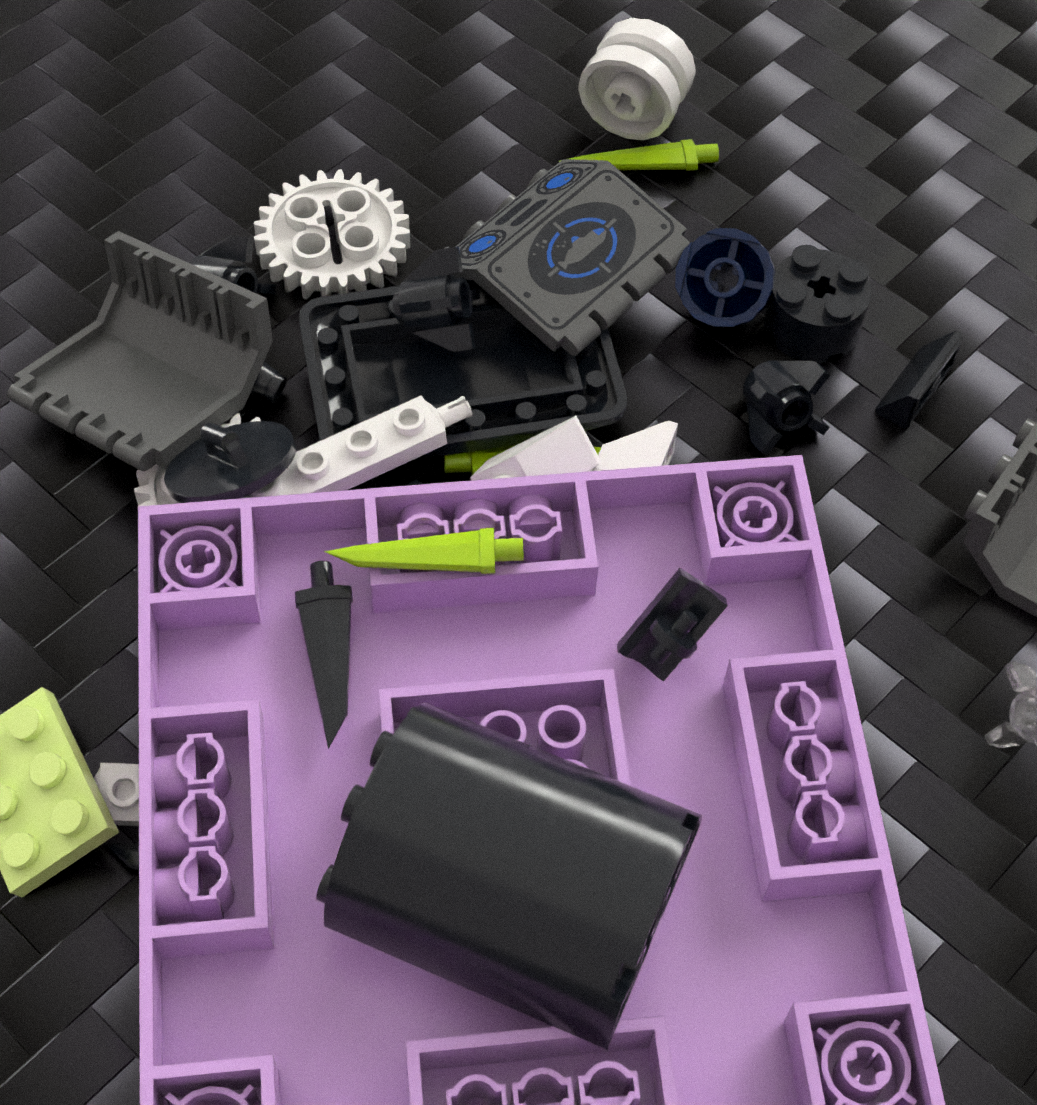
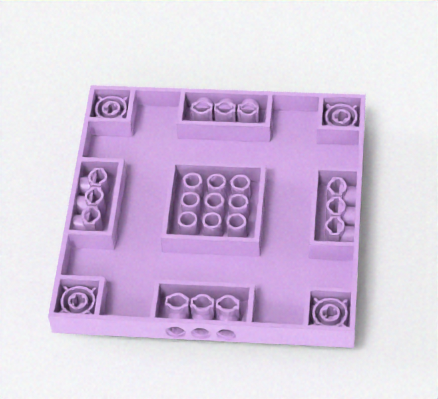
M802 455L138 506L140 1105H945ZM480 528H494L495 539L523 538L524 561L495 562L496 573L481 574V572L356 567L324 551L363 544L480 530ZM317 561L332 563L334 585H350L353 602L351 603L348 715L329 749L299 612L295 604L296 591L312 588L310 565ZM681 568L724 596L728 606L698 640L697 650L688 659L683 658L666 680L662 681L641 663L618 653L617 643L676 571ZM421 703L431 704L702 815L701 825L663 917H661L648 953L608 1050L324 926L325 903L316 900V894L326 870L331 864L334 865L348 826V823L341 820L345 801L356 784L365 786L374 768L370 766L371 754L381 733L388 731L394 734L413 706L416 707Z

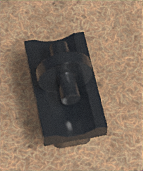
M679 568L617 643V652L641 663L657 678L665 681L683 658H690L697 650L698 640L728 606L727 600L724 596Z

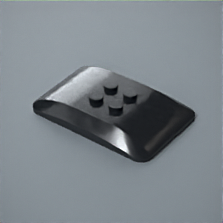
M466 279L470 290L479 289L481 299L472 301L471 317L461 319L460 324H472L475 348L471 350L452 352L407 330L404 323H399L393 309V297L395 293H399L400 286L319 297L307 302L299 312L300 331L320 441L421 395L425 401L436 409L464 396L472 410V417L465 418L446 427L447 444L416 459L475 452L518 445L574 416H577L584 431L616 423L624 416L627 409V394L608 328L606 330L601 329V334L577 356L570 355L561 346L553 352L474 280Z

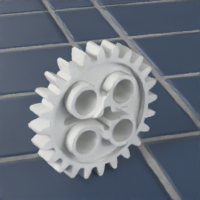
M339 169L334 179H327L325 173L319 170L317 181L313 182L302 174L299 176V187L295 188L291 184L283 183L284 196L270 193L268 195L270 207L260 206L259 208L260 220L254 221L256 235L254 236L256 254L260 257L262 270L269 269L272 282L284 279L285 291L288 293L301 286L303 299H308L314 291H320L321 297L330 296L332 292L346 294L352 289H355L357 292L366 291V284L368 283L383 288V274L396 277L398 275L397 263H406V249L410 248L409 215L404 214L402 200L394 201L391 188L379 192L378 179H374L364 185L362 184L361 173L357 172L351 180H345L343 171ZM324 206L332 208L341 264L333 262Z

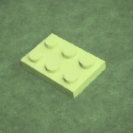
M43 687L0 715V871L9 892L19 897H24L119 833L54 694Z

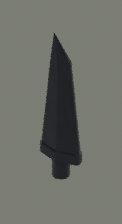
M317 561L310 565L312 588L296 591L295 604L299 612L329 749L348 715L351 603L353 602L350 585H334L332 563Z

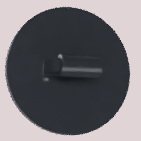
M254 421L224 428L209 422L202 427L200 432L201 438L188 446L171 461L166 469L164 482L170 496L179 503L239 499L263 488L280 476L293 461L296 454V444L290 430L279 423Z

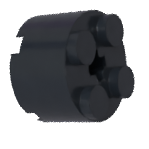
M806 244L796 247L792 255L784 259L775 270L774 288L765 312L764 325L766 331L768 332L769 330L776 339L775 346L782 353L793 359L815 361L817 363L828 362L829 356L842 352V357L850 353L859 341L872 291L868 278V267L860 260L850 259L837 252L817 249L812 245Z

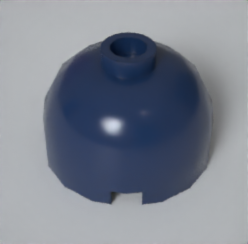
M715 228L706 232L707 234L699 236L683 250L676 266L675 287L683 305L695 319L713 327L735 328L752 321L767 307L774 288L775 268L768 250L754 236L736 228Z

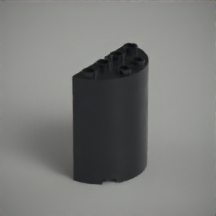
M421 703L416 707L413 706L394 734L388 731L381 733L371 754L370 766L374 768L365 786L356 784L345 801L341 820L348 823L335 863L334 865L331 864L326 870L316 894V900L325 903L324 926L608 1050L648 953L661 917H663L701 825L702 815L431 704Z

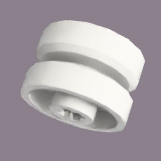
M629 18L617 22L605 34L597 47L596 54L589 60L581 74L578 90L582 104L592 119L609 132L626 139L635 140L658 137L669 127L677 113L679 104L684 100L692 86L696 73L693 55L685 42L664 25L649 19Z

